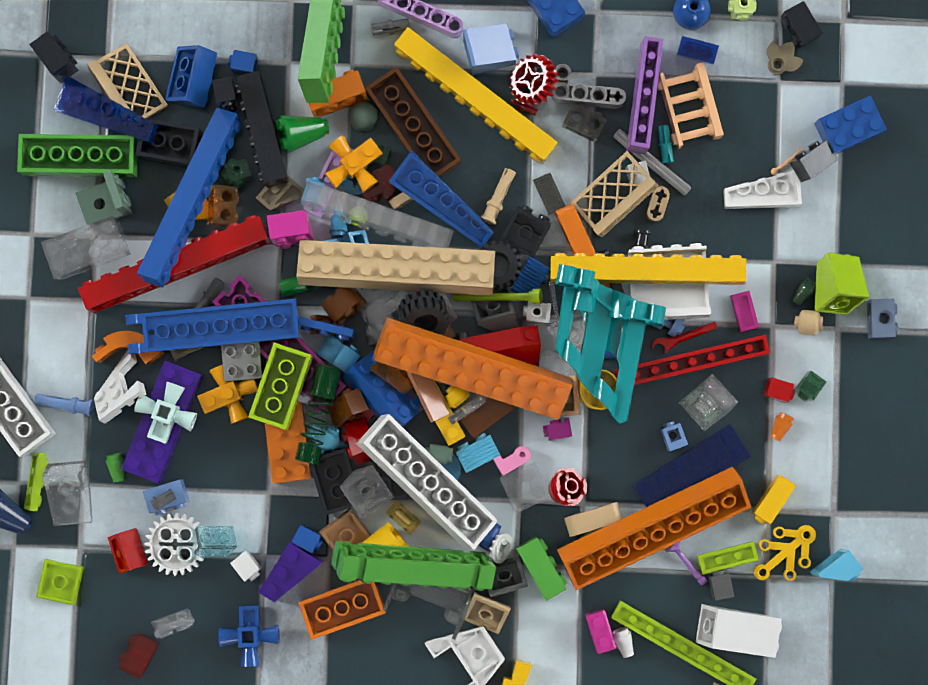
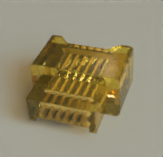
M399 500L395 501L386 512L408 534H411L421 523V520Z

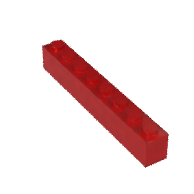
M766 335L638 364L634 386L770 354ZM619 369L613 370L616 378L618 377Z

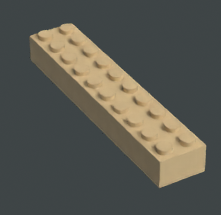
M300 240L296 277L298 285L399 291L416 290L417 292L420 289L425 291L430 289L438 293L492 296L495 251Z

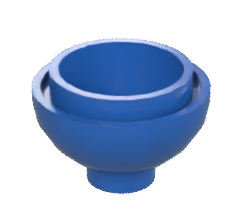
M676 0L673 6L675 21L685 29L694 30L704 26L711 14L708 0ZM692 4L696 5V6H697V9H696V10H692V9L690 8V5H692Z

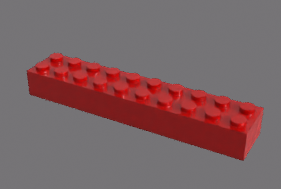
M253 215L246 218L245 222L241 224L236 222L228 225L227 229L223 231H212L208 237L203 239L202 237L192 239L190 244L185 245L181 249L178 262L173 266L170 279L165 285L271 244L272 241L260 216L256 217ZM141 259L136 262L137 265L130 267L127 265L119 268L117 273H106L100 276L101 279L97 281H86L82 283L83 286L79 287L78 290L86 310L97 313L160 287L142 281L137 275V271L143 261Z

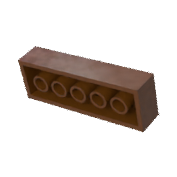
M397 66L365 87L367 95L408 154L410 151H413L439 178H442L461 165L460 157Z

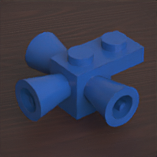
M259 605L239 606V627L237 630L219 628L220 647L238 643V648L244 647L241 660L242 667L260 665L256 647L261 642L279 644L280 642L279 625L260 629Z

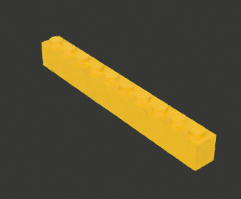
M409 27L395 42V53L400 58L408 59L414 69L417 71L421 69L425 72L427 79L431 82L436 81L439 83V87L447 94L449 92L455 96L454 99L461 105L465 103L469 106V110L475 116H482L488 126L491 128L495 126L500 130L501 136L507 140L509 138L515 142L514 145L519 150H526L530 153L529 157L538 163L540 161L544 163L557 147L558 142Z
M556 253L555 256H551V282H556L559 264L595 271L594 279L600 283L744 285L746 283V258H741L740 255H732L730 258H722L721 255H711L710 258H702V255H691V258H683V255L678 254L671 255V257H663L661 254H654L652 257H644L643 254H633L632 257H624V254H613V257H605V254L601 253L593 254V256H586L584 253H576L574 256Z

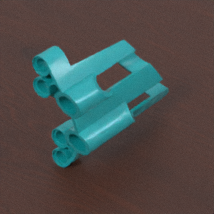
M559 264L555 284L563 286L564 290L555 349L561 358L573 368L577 378L588 391L608 409L610 415L619 424L624 423L628 420L646 324L663 327L666 307L636 301L622 292L612 290L600 284L599 281L594 279L595 271ZM575 310L580 311L585 323L581 352L569 341ZM605 351H610L619 363L615 393L600 378Z

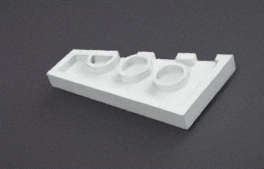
M794 170L787 173H779L769 178H761L751 183L747 182L728 187L723 191L725 209L801 207L802 205L800 180Z

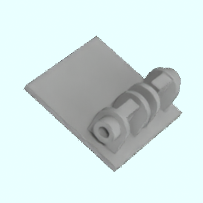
M259 342L221 345L224 381L262 378Z

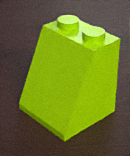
M829 252L817 262L816 312L848 315L870 297L859 257Z

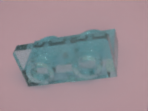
M197 526L195 528L198 548L194 551L195 556L210 557L212 555H219L220 557H228L237 548L233 526Z

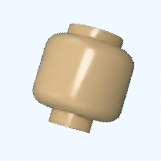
M802 310L799 316H795L794 327H798L800 334L815 336L819 331L822 332L823 316H820L819 312Z

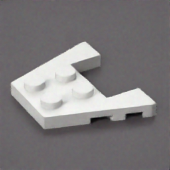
M128 350L94 397L99 421L107 423L122 412L121 408L125 405L131 406L134 404L135 398H142L146 395L144 384L139 381L129 390L127 389L124 375L137 363L135 354H129Z
M484 626L436 638L424 643L434 658L451 647L473 679L468 685H485L505 660Z

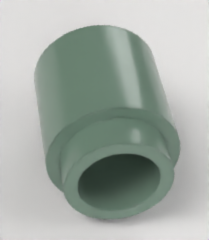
M430 444V448L426 447V451L441 465L451 464L453 448L437 444Z

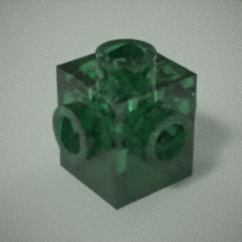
M246 158L237 161L231 159L225 162L222 172H220L223 183L227 184L228 188H240L245 183L250 182L252 177Z

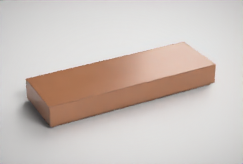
M406 371L430 422L447 416L449 412L433 379Z

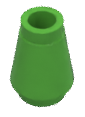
M122 453L107 455L105 462L113 482L125 480V470L121 469L125 457H122Z

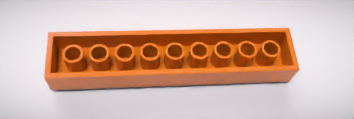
M386 318L374 351V361L558 420L573 386L569 376L391 318Z
M731 467L557 549L575 590H578L750 509L751 505L741 477Z

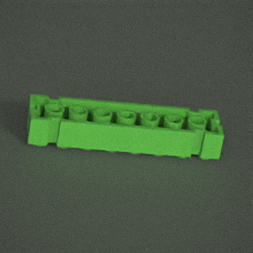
M335 541L331 562L333 568L337 571L339 579L344 582L360 579L361 582L368 584L372 582H380L385 585L399 583L403 586L417 584L421 587L432 585L439 588L456 587L461 590L473 586L475 590L479 591L492 589L496 566L492 561H489V557L485 552L470 551V553H466L463 550L358 543L356 545L351 544V542Z

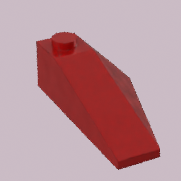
M537 325L517 327L458 340L539 367L541 340Z

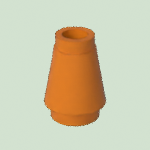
M782 412L778 416L776 415L770 437L781 442V439H783L794 424L792 423L794 418Z

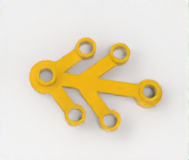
M803 525L798 530L784 529L783 527H775L773 529V535L776 538H783L784 536L794 537L795 539L791 543L770 542L767 539H761L758 543L759 549L763 551L769 549L781 551L765 565L759 564L755 566L753 570L754 576L759 580H766L770 576V571L786 558V570L783 576L786 580L793 581L796 578V572L794 571L795 549L800 545L801 557L798 560V565L802 568H808L811 565L809 544L816 538L815 530L809 525ZM777 529L782 530L781 536L776 535ZM805 531H808L810 534L807 539L803 536ZM764 541L768 543V546L765 549H763L761 546L762 542ZM803 559H807L808 563L806 566L801 564ZM761 569H765L766 574L764 576H761L759 574V571ZM789 571L793 573L792 578L787 577Z

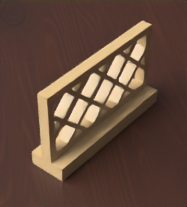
M127 43L102 58L87 63L88 70L129 131L136 128V125L141 123L143 118H149L168 107V104ZM125 50L130 55L128 62L118 60L119 54ZM106 61L114 62L112 71L104 70L101 64ZM117 63L127 65L125 74L115 72ZM130 66L140 70L139 77L128 75ZM113 76L124 78L122 87L112 83ZM127 79L137 81L135 90L125 88ZM140 82L149 84V93L138 91ZM124 91L134 93L133 102L124 101L122 98ZM137 94L148 96L146 105L135 103ZM150 97L159 99L161 105L156 108L148 106ZM134 107L145 109L144 114L136 119L133 114Z
M626 151L571 201V204L573 203L574 207L590 224L595 233L603 237L659 185L634 157ZM628 157L632 162L631 170H621L622 162ZM611 172H618L617 183H607L608 175ZM621 173H631L630 184L620 183ZM634 173H642L646 179L641 184H634ZM604 185L603 196H593L595 186ZM607 185L617 186L616 197L606 196ZM620 186H630V194L627 197H619ZM582 198H589V209H582L577 203ZM593 198L603 199L602 209H592ZM606 199H616L615 207L612 210H605ZM592 212H602L601 220L595 225L591 220Z

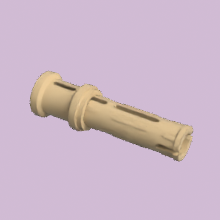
M504 169L491 200L487 201L484 215L480 217L485 223L493 226L496 225L495 220L499 211L503 209V200L516 174L513 170Z

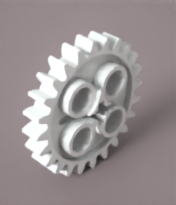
M179 512L175 513L174 518L171 513L167 514V520L161 516V523L154 521L156 528L149 527L152 534L145 536L150 539V542L144 543V545L150 547V549L145 551V553H151L148 560H155L152 566L160 565L159 572L166 569V575L173 571L174 576L178 575L179 570L182 575H185V569L192 572V565L199 567L197 560L204 561L201 554H206L207 551L203 547L209 544L203 542V539L208 536L201 534L205 528H198L200 522L193 523V516L187 520L186 513L180 518ZM165 529L171 531V537L168 540L163 537ZM184 529H188L191 533V537L188 540L182 537ZM177 539L179 543L192 542L194 545L179 546L176 549V546H160L159 543L175 542ZM165 548L171 552L169 559H165L162 556V551ZM184 548L190 551L189 559H184L181 555Z

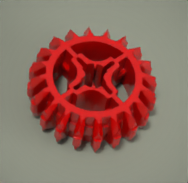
M526 55V59H520V64H515L516 69L511 70L513 74L509 78L512 82L509 87L513 89L511 93L515 96L516 100L521 101L524 105H541L542 101L547 102V96H553L552 90H557L554 86L555 83L559 82L555 78L559 75L555 71L556 66L543 55ZM536 67H542L543 72L537 71ZM525 87L531 90L530 94H526Z

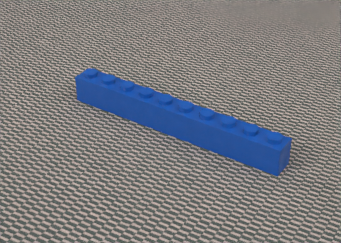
M216 108L137 271V275L142 281L162 288L169 281L171 270L178 262L179 253L187 243L188 234L193 230L197 216L202 212L203 203L210 195L211 186L218 178V171L226 161L228 150L232 148L234 138L241 130L242 123L237 113Z

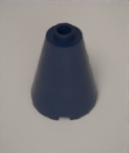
M0 489V528L19 535L22 532L27 533L33 524L29 522L31 517Z

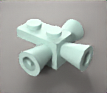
M166 382L164 401L157 399V402L147 396L138 397L134 412L152 414L153 422L147 435L148 438L167 444L174 422L189 431L192 430L197 413L180 411V407L175 405L183 393L184 387Z

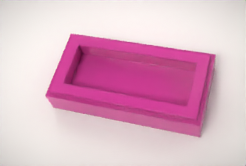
M750 291L730 295L739 332L759 328Z

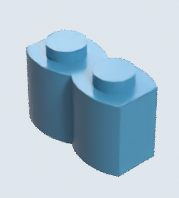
M338 335L327 336L316 354L346 373L361 359L362 356L358 354L360 350L353 345L349 347L344 345V340L338 339Z

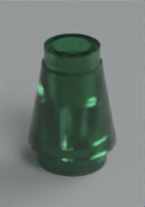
M805 278L804 281L801 280L792 301L801 307L816 293V284L808 278Z

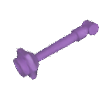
M680 542L665 549V552H676L701 586L708 582L680 551Z

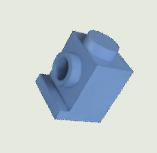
M672 421L663 425L664 429L660 431L667 451L688 445L680 423L675 424ZM671 432L676 434L675 439L669 437Z

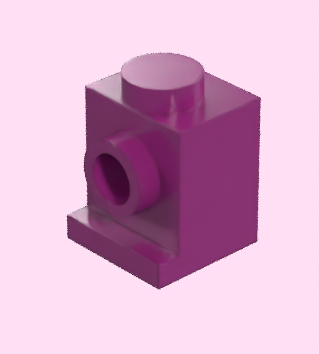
M569 417L564 418V422H561V419L551 420L550 425L542 426L544 437H548V441L572 437Z

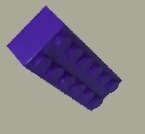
M164 360L150 399L157 402V399L164 401L166 382H170L185 388L175 405L180 407V411L190 412L204 375ZM143 413L121 469L150 481L162 483L184 427L174 422L167 444L147 437L153 419L151 418L152 414Z

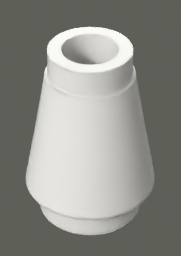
M628 627L614 630L613 639L623 658L634 655L631 631L628 630Z

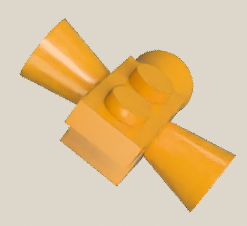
M344 135L329 145V148L342 158L340 160L341 166L325 173L335 188L348 175L351 179L356 177L363 193L378 183V180L365 170L367 165L382 155L381 150L372 138L351 151Z
M223 365L211 369L209 372L220 387L197 396L204 414L222 407H228L231 424L249 418L239 401L243 400L242 395L257 392L258 384L256 380L245 379L238 384L235 381H224Z

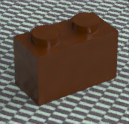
M349 388L340 393L341 396L332 400L333 405L327 406L335 428L355 421L368 410L360 389L352 391Z

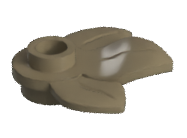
M774 41L770 43L767 48V56L769 58L768 69L771 73L779 75L784 71L793 72L802 65L803 59L794 57L795 47L793 42L785 43L780 47ZM774 63H778L780 68H775Z

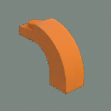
M119 331L109 334L103 338L107 345L99 346L92 357L97 363H102L115 352L128 348V344L144 343L143 335L133 331ZM163 351L139 353V356L147 365L152 364L164 355Z

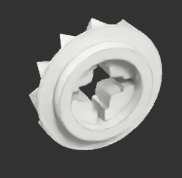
M501 532L500 535L495 536L492 546L489 547L491 550L489 553L491 561L499 564L508 558L512 550V538L509 534Z

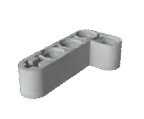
M566 64L556 66V72L564 71L567 74L565 78L555 77L559 82L555 83L554 86L557 90L561 89L565 92L563 97H559L555 93L556 90H552L553 96L551 97L556 103L619 109L624 105L626 100L624 90L613 87L570 83V67ZM581 91L584 97L581 99L576 98L574 93ZM600 93L603 99L595 100L593 94ZM615 95L620 99L619 102H615Z

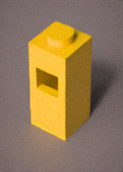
M776 475L751 512L755 515L754 519L763 525L765 522L771 524L796 485L782 475Z

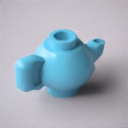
M311 425V427L325 432L326 435L306 434V436L324 443L323 445H315L323 448L321 454H328L329 451L341 450L349 446V443L345 444V441L340 439L339 430L333 425L323 428ZM311 428L307 430L309 433H321Z

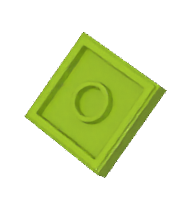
M45 559L36 597L75 605L84 567Z

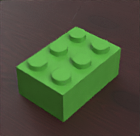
M535 536L516 547L546 601L567 590L564 585L568 583L561 572L557 573L555 570L557 564L551 555L547 556L545 551L548 548L542 538L538 540Z

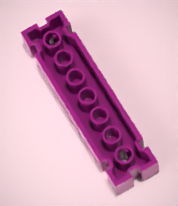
M241 275L229 285L232 288L229 293L223 291L212 301L216 306L238 304V300H245L244 304L266 302L257 292L251 293L254 288ZM301 338L259 342L260 353L267 360L273 343L312 355L313 359L300 395L302 397L308 395L311 398L308 403H327L310 395L317 364L327 365ZM340 379L337 384L335 398L340 396V393L347 388ZM311 404V405H313V406H315V407H317V408L323 409V410H325V409L327 408V406H329V405ZM313 408L317 413H322V412H323V411H320V410H317V409Z

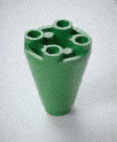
M279 115L278 120L274 122L276 131L280 133L281 139L278 140L281 151L285 150L286 153H291L325 137V134H329L327 119L318 117Z

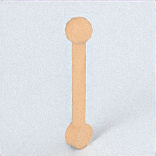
M798 149L796 154L803 151V149ZM794 154L792 157H790L777 168H773L771 170V174H778L779 170H781L783 167H785L787 164H789L791 161L795 159L794 156L796 154Z

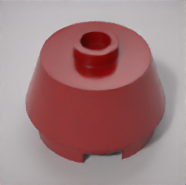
M562 468L550 480L548 492L555 502L565 506H574L586 494L587 483L585 478L582 479L580 474L577 473V470Z

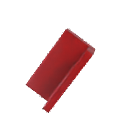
M137 528L107 537L119 574L148 564Z

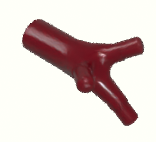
M511 99V102L519 107L515 109L518 112L524 111L534 116L536 115L537 108Z

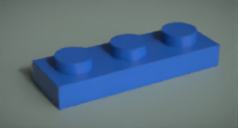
M298 317L299 326H301L300 330L312 332V329L318 330L320 335L329 337L331 334L338 335V339L349 341V338L355 339L356 331L354 329Z

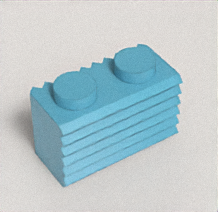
M484 433L474 438L476 440L475 443L469 445L466 442L457 447L459 451L456 454L466 473L501 456L491 435L486 437Z

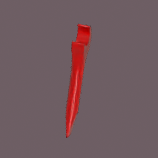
M714 321L674 338L660 337L653 341L651 349H654L655 345L660 344L664 348L663 354H666L675 345L715 330L718 327Z

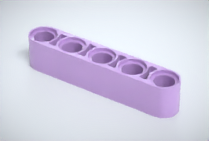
M378 0L379 5L451 38H458L463 32V23L460 18L423 1ZM401 1L408 3L405 8L398 6ZM423 9L425 13L419 16L415 14V11ZM438 16L442 18V21L434 23L432 19ZM452 24H457L460 28L453 31L449 27Z

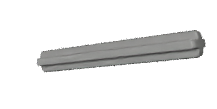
M619 129L613 137L627 148L628 135ZM648 151L645 154L633 153L641 161H646L647 166L681 194L686 195L690 191L691 187Z

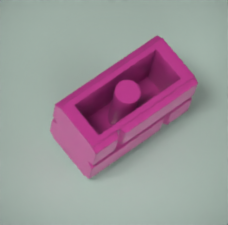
M600 609L585 614L596 652L600 654L616 649L605 610Z

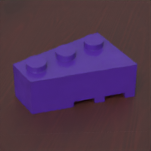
M289 542L258 593L275 603L324 563V561Z

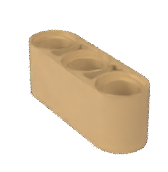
M618 502L564 518L570 537L608 526L623 519Z

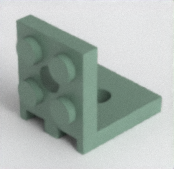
M111 170L103 172L106 182L75 193L88 229L132 214L129 208L132 206L131 201L123 191L125 188L122 178H119ZM101 199L104 200V208L97 209L95 206L96 202Z

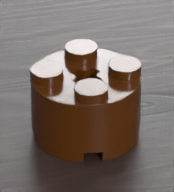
M339 287L335 290V294L328 296L321 304L323 310L337 326L343 325L348 317L350 319L354 318L359 313L358 309L367 304L365 298L356 288Z

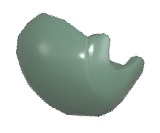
M368 101L356 103L350 111V124L355 130L360 132L372 130L379 118L378 109Z

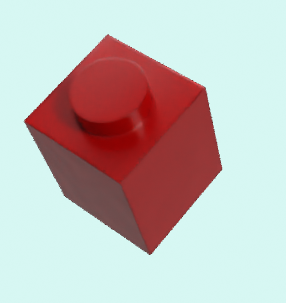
M773 377L768 378L763 397L789 403L795 395L794 384Z

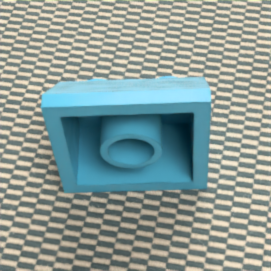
M839 549L812 569L810 573L823 578L854 581L861 575L859 572L863 568L849 550Z

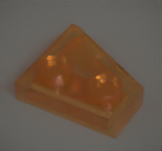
M380 362L370 367L371 371L401 393L405 394L414 389L405 370Z

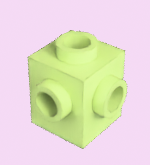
M729 0L728 11L731 12V19L740 21L750 19L752 14L756 12V0Z

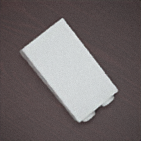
M702 604L696 643L713 649L776 658V653L779 649V633L782 630V619Z

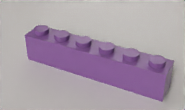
M644 36L640 43L626 148L628 152L645 154L650 148L663 39Z

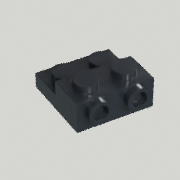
M526 205L518 206L500 241H504L503 243L505 244L509 243L512 248L534 258L552 223L549 222L550 218L543 214L539 216L533 214L532 208Z

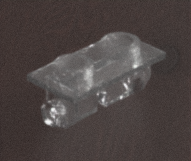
M186 608L151 621V624L156 630L154 631L155 637L162 639L173 634V629L179 632L191 628L195 620L189 609Z

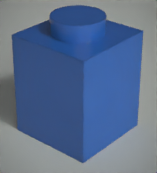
M234 50L233 55L229 56L228 66H230L233 73L244 75L255 72L257 69V54Z
M300 525L291 543L313 553L315 550L318 551L323 540H321L322 536L320 533Z

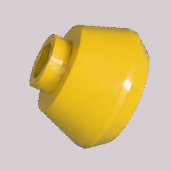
M452 385L445 390L447 392L445 398L450 408H456L470 396V391Z

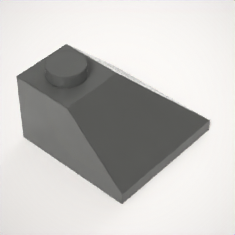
M506 289L494 293H508V290ZM471 301L479 326L493 332L518 327L511 301Z

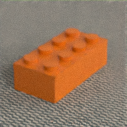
M302 401L297 403L288 430L265 423L272 484L313 478L310 464L295 460L298 443H308V438L300 434L307 432V427L303 425L306 419L304 403Z
M357 580L298 602L311 640L386 613L376 582L368 584Z

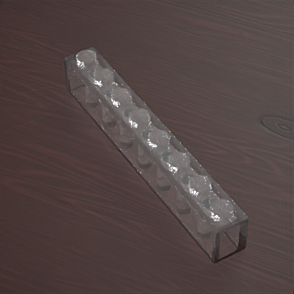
M311 180L307 181L300 204L306 210L314 212V209L322 211L321 215L332 218V216L340 218L339 221L347 224L351 222L357 223L361 229L369 230L371 228L377 230L376 234L387 237L388 234L394 236V240L405 243V241L413 243L412 246L448 248L454 230Z

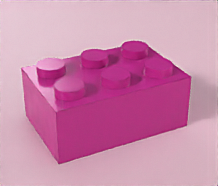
M306 210L267 216L270 239L276 247L288 249L293 244H300V240L314 241L311 218Z

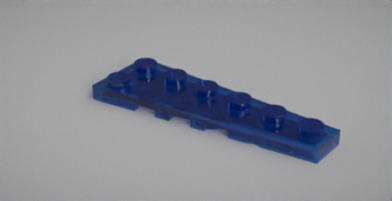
M65 76L54 111L149 143L153 142L158 128L157 124L74 78Z

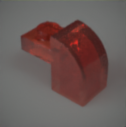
M390 163L373 171L379 186L362 193L366 204L378 202L383 195L388 202L395 195L397 188L389 183L390 178L394 174Z

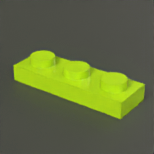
M33 451L24 509L38 511V507L41 505L42 497L40 492L45 483L43 473L48 464L46 453Z
M754 541L697 555L701 574L759 560Z

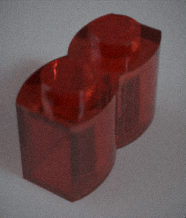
M140 632L132 635L127 643L130 646L127 653L123 652L119 658L118 663H120L118 669L141 679L160 643Z

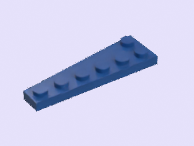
M410 151L390 178L389 183L480 247H483L493 235L494 231L413 151Z

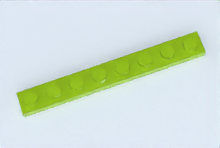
M619 601L611 615L612 619L727 685H754L756 678L622 601Z

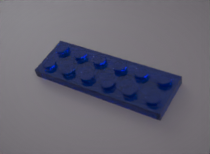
M729 424L633 485V488L645 507H648L728 468H734L751 456Z

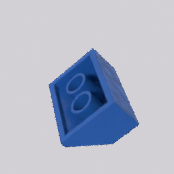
M200 45L178 46L165 101L193 108L205 107L208 100L209 87L212 83L213 70L216 65L217 52Z

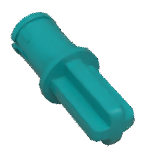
M658 126L660 141L658 147L661 149L662 164L674 162L672 153L673 142H671L669 126Z

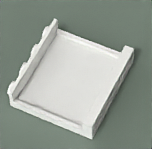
M700 243L690 244V247H682L681 244L671 245V248L655 245L651 249L636 246L628 251V257H632L633 254H643L644 257H652L654 254L671 257V255L678 254L683 255V258H691V255H702V258H706L707 246H702ZM630 283V297L636 301L666 307L664 320L709 318L711 315L708 284Z

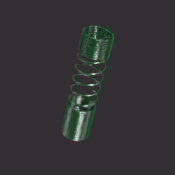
M317 364L310 395L327 403L309 402L307 404L325 413L307 412L305 414L323 423L304 422L303 425L321 433L302 432L300 434L319 443L299 442L295 460L319 465L323 448L312 445H323L324 443L304 434L326 435V433L306 424L328 425V423L308 414L331 415L330 412L311 404L333 405L332 402L322 398L334 400L341 370L338 368Z

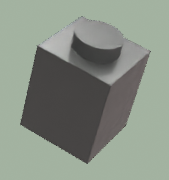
M718 570L712 572L713 575L708 576L713 600L735 597L730 573Z

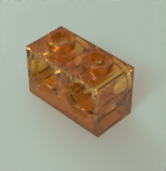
M211 186L207 225L227 227L237 222L236 204L239 202L237 187ZM222 193L227 195V202L222 199ZM221 211L226 214L225 221L220 216Z

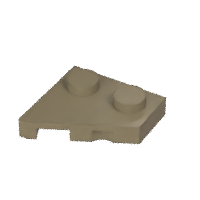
M288 176V183L269 188L265 186L256 199L272 211L301 199L304 189Z

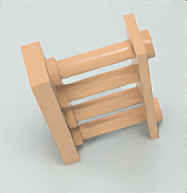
M704 62L696 64L692 73L665 79L664 73H660L657 89L661 91L673 133L671 134V141L673 145H676L677 150L682 148V141L708 134L713 137V140L721 139L724 134ZM692 80L698 82L699 88L697 91L674 97L669 95V86ZM697 98L703 100L704 106L702 109L675 116L672 105ZM703 116L707 117L709 122L707 127L680 134L677 123Z

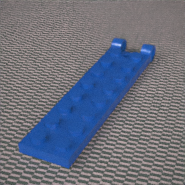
M297 299L125 315L126 325L142 324L144 343L128 344L129 354L300 338ZM150 330H154V335H150Z

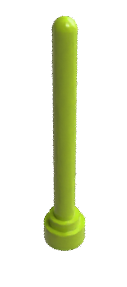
M532 289L529 293H493L492 296L453 294L452 300H529L533 304H542L543 294L542 289Z

